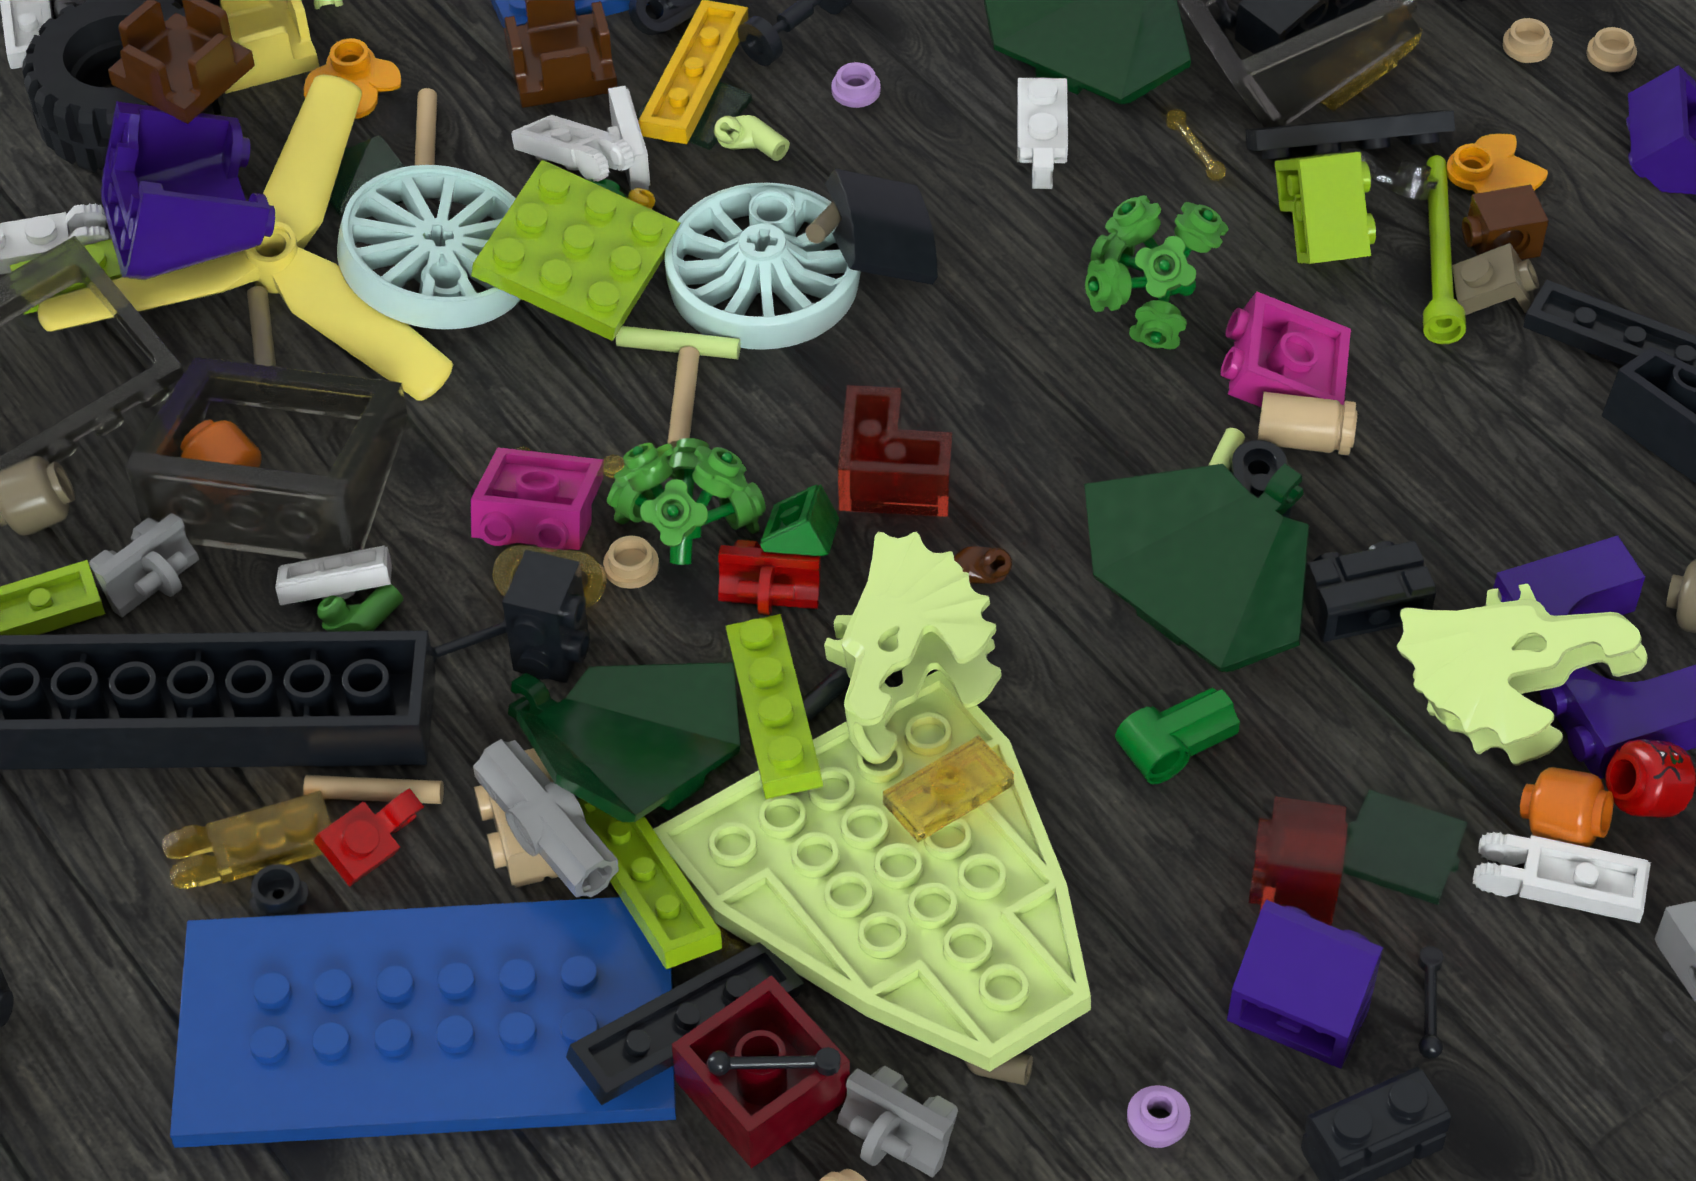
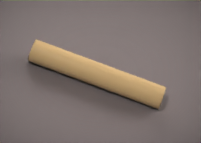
M430 88L421 89L417 95L414 166L435 165L437 93Z
M690 346L681 348L678 354L667 443L671 444L673 448L676 447L678 440L690 438L700 356L699 351Z
M306 775L303 792L305 798L391 802L410 788L421 803L442 804L444 784L443 781Z

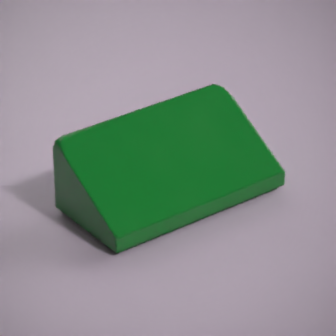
M816 484L774 504L760 542L764 552L825 556L829 554L838 526L839 516L822 485Z

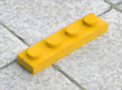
M701 0L638 120L643 137L688 144L739 43L738 28L749 19L748 7Z

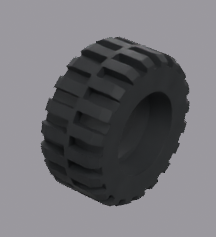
M84 0L83 4L76 7L71 4L60 10L57 19L49 18L38 31L39 35H34L26 50L27 55L23 60L22 73L41 138L49 148L55 151L56 155L71 164L77 161L78 166L84 170L96 173L98 168L104 169L116 101L152 106L117 87H103L111 83L108 69L121 59L120 51L123 49L118 29L120 22L147 0ZM156 0L161 4L164 21L168 20L175 13L186 17L184 7L182 8L181 4L175 0ZM222 95L201 113L220 115L223 107Z

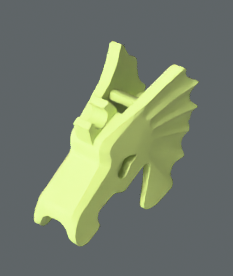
M917 531L901 538L877 532L874 538L868 581L853 615H837L833 623L836 638L843 639L833 640L827 638L824 644L827 660L846 668L850 678L844 700L849 738L861 755L873 764L883 763L892 755L898 744L896 733L886 729V725L898 708L909 705L917 699L930 671L939 670L946 676L964 708H972L984 701L1001 679V669L987 660V654L995 649L994 640L991 638L996 633V624L982 618V613L990 605L989 596L978 594L971 588L969 573L963 572V568L954 561L952 551L933 553L925 547ZM902 670L903 683L901 685L889 687L885 684L888 676Z
M1529 584L1519 585L1521 595L1519 600L1501 602L1502 596L1497 588L1487 590L1486 606L1458 611L1426 610L1407 607L1401 609L1400 617L1403 622L1404 632L1397 644V649L1415 667L1413 672L1415 681L1413 685L1417 692L1423 693L1428 699L1427 711L1429 714L1436 716L1442 724L1447 726L1449 731L1463 733L1469 737L1477 754L1481 755L1490 748H1500L1508 754L1511 763L1516 766L1550 754L1563 741V734L1560 730L1550 726L1554 720V713L1524 697L1523 693L1560 687L1568 680L1574 670L1594 663L1603 662L1607 664L1612 675L1616 677L1638 672L1647 664L1648 656L1644 646L1641 644L1640 632L1623 615L1616 612L1553 616L1545 610L1540 602L1536 601Z

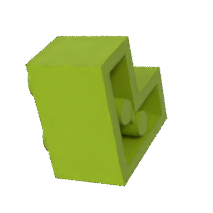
M1361 152L1332 153L1275 161L1280 211L1292 212L1298 263L1313 264L1371 256L1370 244L1375 243L1376 226L1373 215L1367 213L1365 193L1370 191L1371 177L1367 162H1361Z

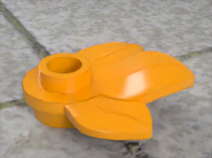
M353 38L343 39L331 47L326 64L314 69L307 76L304 84V98H306L316 76L333 75L344 78L357 85L362 91L355 119H360L374 111L378 103L379 92L393 91L401 87V74L398 67L391 61L375 58L374 53L363 41Z
M1489 134L1480 137L1475 144H1464L1458 147L1449 157L1446 165L1449 180L1460 188L1473 190L1475 194L1530 184L1535 191L1546 180L1548 171L1514 155L1517 141L1516 136L1512 134Z

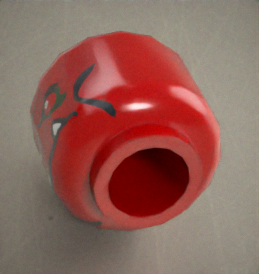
M1634 740L1626 742L1612 756L1605 774L1608 791L1612 792L1614 804L1619 810L1632 816L1673 817L1685 810L1693 798L1696 787V771L1691 757L1682 747L1665 741Z

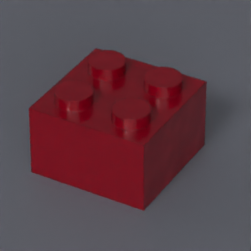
M772 975L671 1044L676 1083L751 1169L844 1103L847 1096L846 1083L847 1078L850 1076V1060ZM830 1047L837 1050L841 1057L839 1071L831 1076L820 1074L816 1068L730 1069L725 1075L717 1076L713 1075L707 1068L709 1055L718 1050L725 1051L730 1057L816 1055L822 1048Z

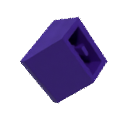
M1266 899L1232 988L1227 1021L1342 1069L1369 1012L1383 947L1370 942L1358 932L1337 929L1311 918L1309 914L1293 906L1284 907Z

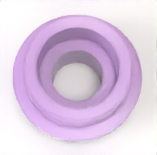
M858 62L843 65L833 78L831 84L832 95L838 103L852 108L865 107L878 99L880 95V80L869 65Z
M1160 1085L1149 1086L1138 1091L1129 1102L1127 1110L1128 1126L1132 1133L1147 1146L1154 1148L1170 1146L1179 1141L1189 1128L1191 1117L1189 1105L1185 1098L1172 1088ZM1162 1109L1170 1113V1115L1159 1119L1153 1117L1148 1110Z

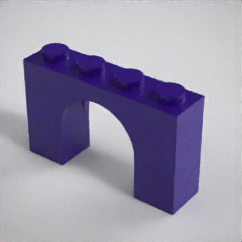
M1614 536L1498 572L1493 589H1499L1502 596L1501 602L1519 600L1521 595L1519 585L1529 584L1536 601L1540 602L1545 610L1553 616L1616 612L1625 615L1636 610L1645 576L1619 536ZM1696 665L1638 682L1611 680L1590 671L1586 667L1574 670L1562 686L1540 690L1543 706L1551 710L1555 715L1554 717H1557L1567 734L1568 744L1574 757L1580 762L1584 761L1589 771L1599 776L1600 779L1605 778L1607 766L1616 750L1628 741H1665L1680 746L1685 751L1696 748Z

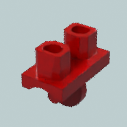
M737 540L733 546H720L718 554V601L757 604L758 614L770 615L772 606L818 609L820 601L821 556L764 552L757 541Z

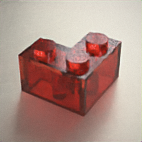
M847 385L838 464L839 511L948 517L952 474V432L901 430V388Z
M1275 796L1271 819L1259 818L1256 838V854L1248 903L1260 905L1259 914L1267 899L1284 907L1293 906L1309 914L1311 918L1332 926L1343 872L1348 823H1345L1347 807Z

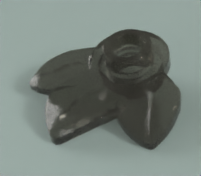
M1346 149L1341 152H1361V162H1367L1371 179L1390 183L1388 189L1396 194L1413 199L1427 200L1430 190L1437 188L1439 180L1430 175L1432 168L1425 164L1402 160L1401 165L1376 158L1369 152L1360 149Z

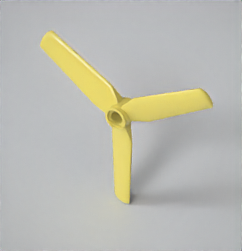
M318 75L314 78L263 192L269 205L275 208V226L272 236H264L260 246L147 280L121 277L44 299L38 307V320L41 326L48 332H54L223 293L254 282L256 286L266 288L268 293H279L291 313L418 401L433 396L447 381L453 367V363L449 358L411 326L383 315L361 300L349 287L341 273L340 267L336 263L304 250L323 223L362 96V91L357 85L333 75Z

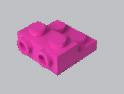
M1256 291L1243 309L1236 308L1227 324L1226 337L1235 340L1234 347L1226 354L1221 367V376L1230 380L1228 395L1259 407L1262 406L1263 392L1337 400L1341 405H1344L1351 329Z
M498 447L471 497V538L483 539L486 543L493 546L511 545L514 543L537 545L543 551L550 553L569 549L580 550L592 523V503L603 480L604 460Z

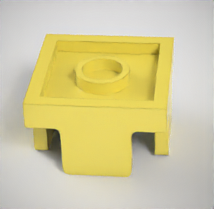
M219 0L220 7L227 13L232 39L234 42L252 51L255 64L251 70L226 90L225 94L313 71L319 67L318 56L310 38L306 12L301 0Z

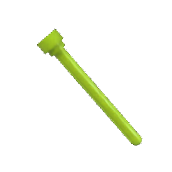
M1439 155L1430 157L1426 163L1433 300L1430 301L1423 311V332L1425 337L1433 343L1451 344L1464 336L1466 332V318L1464 308L1454 299L1447 163Z

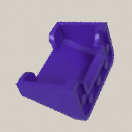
M116 101L102 176L101 199L123 278L147 280L260 246L264 236H272L275 226L274 206L269 205L266 196L260 193H252L249 200L246 201L238 178L239 168H246L250 157V139L243 137L238 118L200 113L187 124L154 106Z

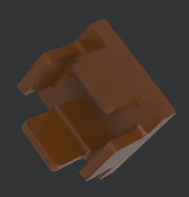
M147 0L121 21L118 26L123 49L120 51L121 59L108 69L111 84L189 124L255 66L252 51L234 42L232 39L226 11L206 0H182L186 17L175 13L166 21H164L160 2Z
M525 0L527 23L525 25L517 26L514 16L504 17L506 27L504 28L505 42L522 108L608 94V88L618 87L612 61L610 33L601 1L591 3L592 14L578 16L575 10V0Z

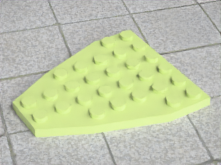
M939 670L926 677L917 699L909 705L898 708L887 723L886 729L896 733L898 744L887 761L880 764L868 762L851 742L846 721L813 740L823 787L765 799L758 770L653 829L716 924L752 946L760 942L793 968L797 974L866 1017L989 1072L1091 1010V994L1067 883L1010 740L977 705L972 708H964L952 684Z

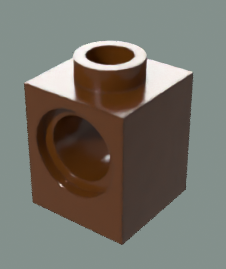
M1530 184L1472 194L1468 216L1462 220V234L1465 244L1468 247H1473L1476 255L1511 243L1520 259L1523 260L1541 256L1549 220Z

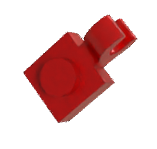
M410 788L398 795L377 814H374L363 801L319 832L313 841L348 886L351 887L397 853L400 846L391 835L412 822L417 817L415 814L422 810L424 806Z

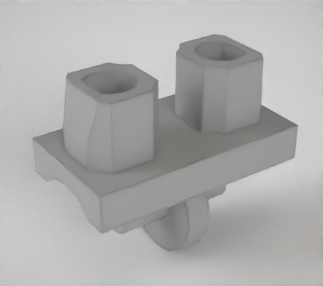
M171 513L160 522L147 518L133 528V533L130 537L132 542L121 551L116 553L113 550H103L90 560L89 566L98 584L101 586L112 611L119 616L124 617L158 590L169 597L182 590V584L178 575L197 562L199 557L186 537L185 526L180 517Z
M885 1065L871 1075L857 1068L847 1078V1096L839 1113L837 1124L865 1140L861 1149V1160L871 1166H876L888 1153L933 1178L942 1168L958 1113L957 1106L938 1095L929 1097L923 1105L906 1096L908 1084L905 1082L903 1075Z

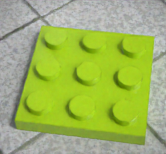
M541 160L473 262L471 276L613 341L663 261L665 249L681 223L545 160Z

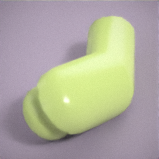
M724 116L717 120L714 125V134L720 145L731 150L757 148L772 160L778 161L786 155L790 146V142L755 116Z

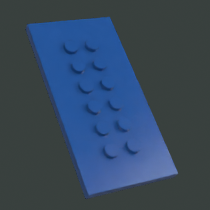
M620 897L188 920L170 1138L174 1148L676 1120L674 1065L601 1105L566 1058L570 1044L672 990V968L665 969Z

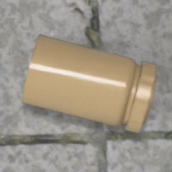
M1263 392L1257 440L1268 441L1283 448L1332 453L1334 450H1338V455L1349 456L1350 448H1353L1356 431V402L1345 401L1344 405H1341L1337 400Z

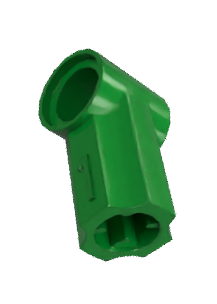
M1212 687L1162 712L1155 707H1145L1137 710L1120 724L1115 738L1146 781L1150 784H1160L1176 776L1186 766L1191 756L1238 734L1240 721L1229 696L1223 689L1218 691Z

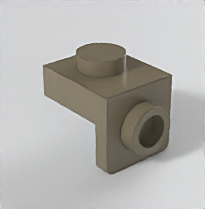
M1511 243L1452 265L1457 301L1464 308L1465 315L1514 297L1524 313H1527L1534 301L1533 290L1539 288L1538 277L1529 259L1522 261Z

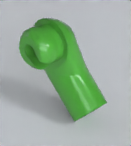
M392 584L378 587L361 604L346 605L344 598L333 595L320 602L317 608V615L323 621L322 628L328 632L374 631L403 602V596Z

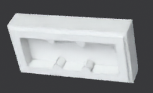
M626 86L608 88L612 127H607V132H610L612 136L619 137L620 140L627 141V144L633 150L634 165L625 170L630 189L642 188L649 190L648 153L629 89H626Z
M379 546L280 565L278 567L275 587L279 604L286 605L317 598L324 600L333 595L347 599L354 595L355 591L390 585L392 563L388 547Z

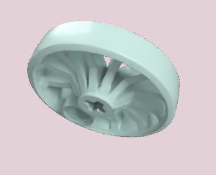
M415 165L382 173L363 184L353 194L345 208L337 244V258L341 273L349 287L361 300L383 315L402 323L430 329H461L490 322L507 313L521 299L472 277V266L516 198L500 185L481 175L449 166ZM424 199L440 200L437 218H434ZM403 201L408 211L395 204V202ZM452 202L466 205L462 211L451 220H448ZM371 216H372V217H374L375 219H377V220H379V221L370 220V219H364V218H367V217H371ZM487 216H490L494 219L492 221L479 223ZM360 242L372 245L357 248L355 243ZM395 265L383 276H379L373 271V269ZM468 277L488 290L476 293ZM412 278L420 283L419 293L408 291L401 287Z
M751 183L723 189L694 204L678 219V222L681 224L666 247L664 256L669 291L680 315L701 334L738 338L741 340V348L765 350L789 347L809 341L832 328L850 309L857 294L861 271L849 269L840 249L820 251L833 243H837L832 234L834 230L818 244L809 241L806 232L796 237V233L804 222L812 223L832 202L815 192L793 185ZM749 216L750 226L744 231L732 220ZM710 229H714L725 242L704 236L703 234ZM688 254L704 260L684 261L683 258ZM845 273L842 277H839L837 279L823 275ZM693 284H705L697 289H691L686 286ZM772 292L782 300L792 313L774 315ZM760 293L763 317L744 316L756 295ZM803 293L821 298V300L811 303ZM732 297L725 310L713 307Z

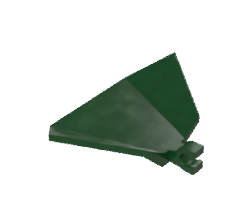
M984 0L994 50L1035 67L1037 78H1067V91L1076 95L1084 88L1120 105L1131 103L1191 65V57L1177 0Z
M1284 463L1272 476L1264 493L1259 498L1252 495L1224 464L1085 483L1094 578L1136 609L1137 616L1176 645L1184 644L1220 672L1234 671L1300 645L1309 524L1286 518L1282 515L1304 495L1303 488L1299 486L1302 482V475Z
M734 662L589 666L567 697L560 702L551 699L544 683L528 673L516 678L511 684V692L524 696L509 704L508 715L517 720L554 783L621 822H636L658 806L669 811L703 788L705 775L740 751Z

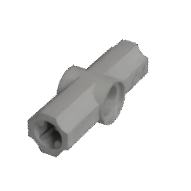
M500 739L485 748L480 759L473 765L475 778L505 812L510 830L521 847L532 857L540 854L576 898L580 896L591 898L607 888L609 881L619 871L618 859L585 822L584 813L574 794L558 786L554 781L551 782L516 740L505 742Z

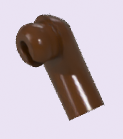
M965 547L954 556V561L963 568V572L969 573L970 583H998L1005 579L1012 568V559L1009 553L999 547Z

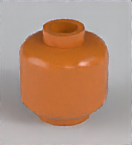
M210 419L205 420L191 429L181 442L180 448L183 452L180 458V466L188 478L208 498L222 500L232 495L235 499H240L251 492L257 485L259 476L256 473L262 461L261 452L235 423L227 420L217 422Z
M1556 767L1545 769L1537 778L1535 785L1526 784L1520 802L1521 818L1529 819V826L1533 836L1590 847L1597 837L1604 838L1607 835L1613 814L1612 792L1605 791L1599 776L1592 773Z

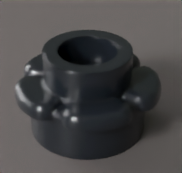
M284 864L266 866L255 875L252 881L250 891L253 897L250 899V906L259 917L296 915L298 907L306 904L308 900V886L304 881H300L299 874L290 866ZM284 893V896L282 898H274L275 895Z

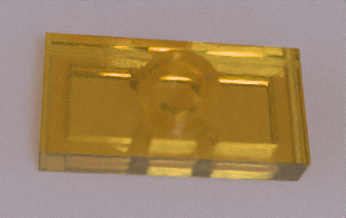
M978 735L883 791V805L917 842H920L1014 786V772Z

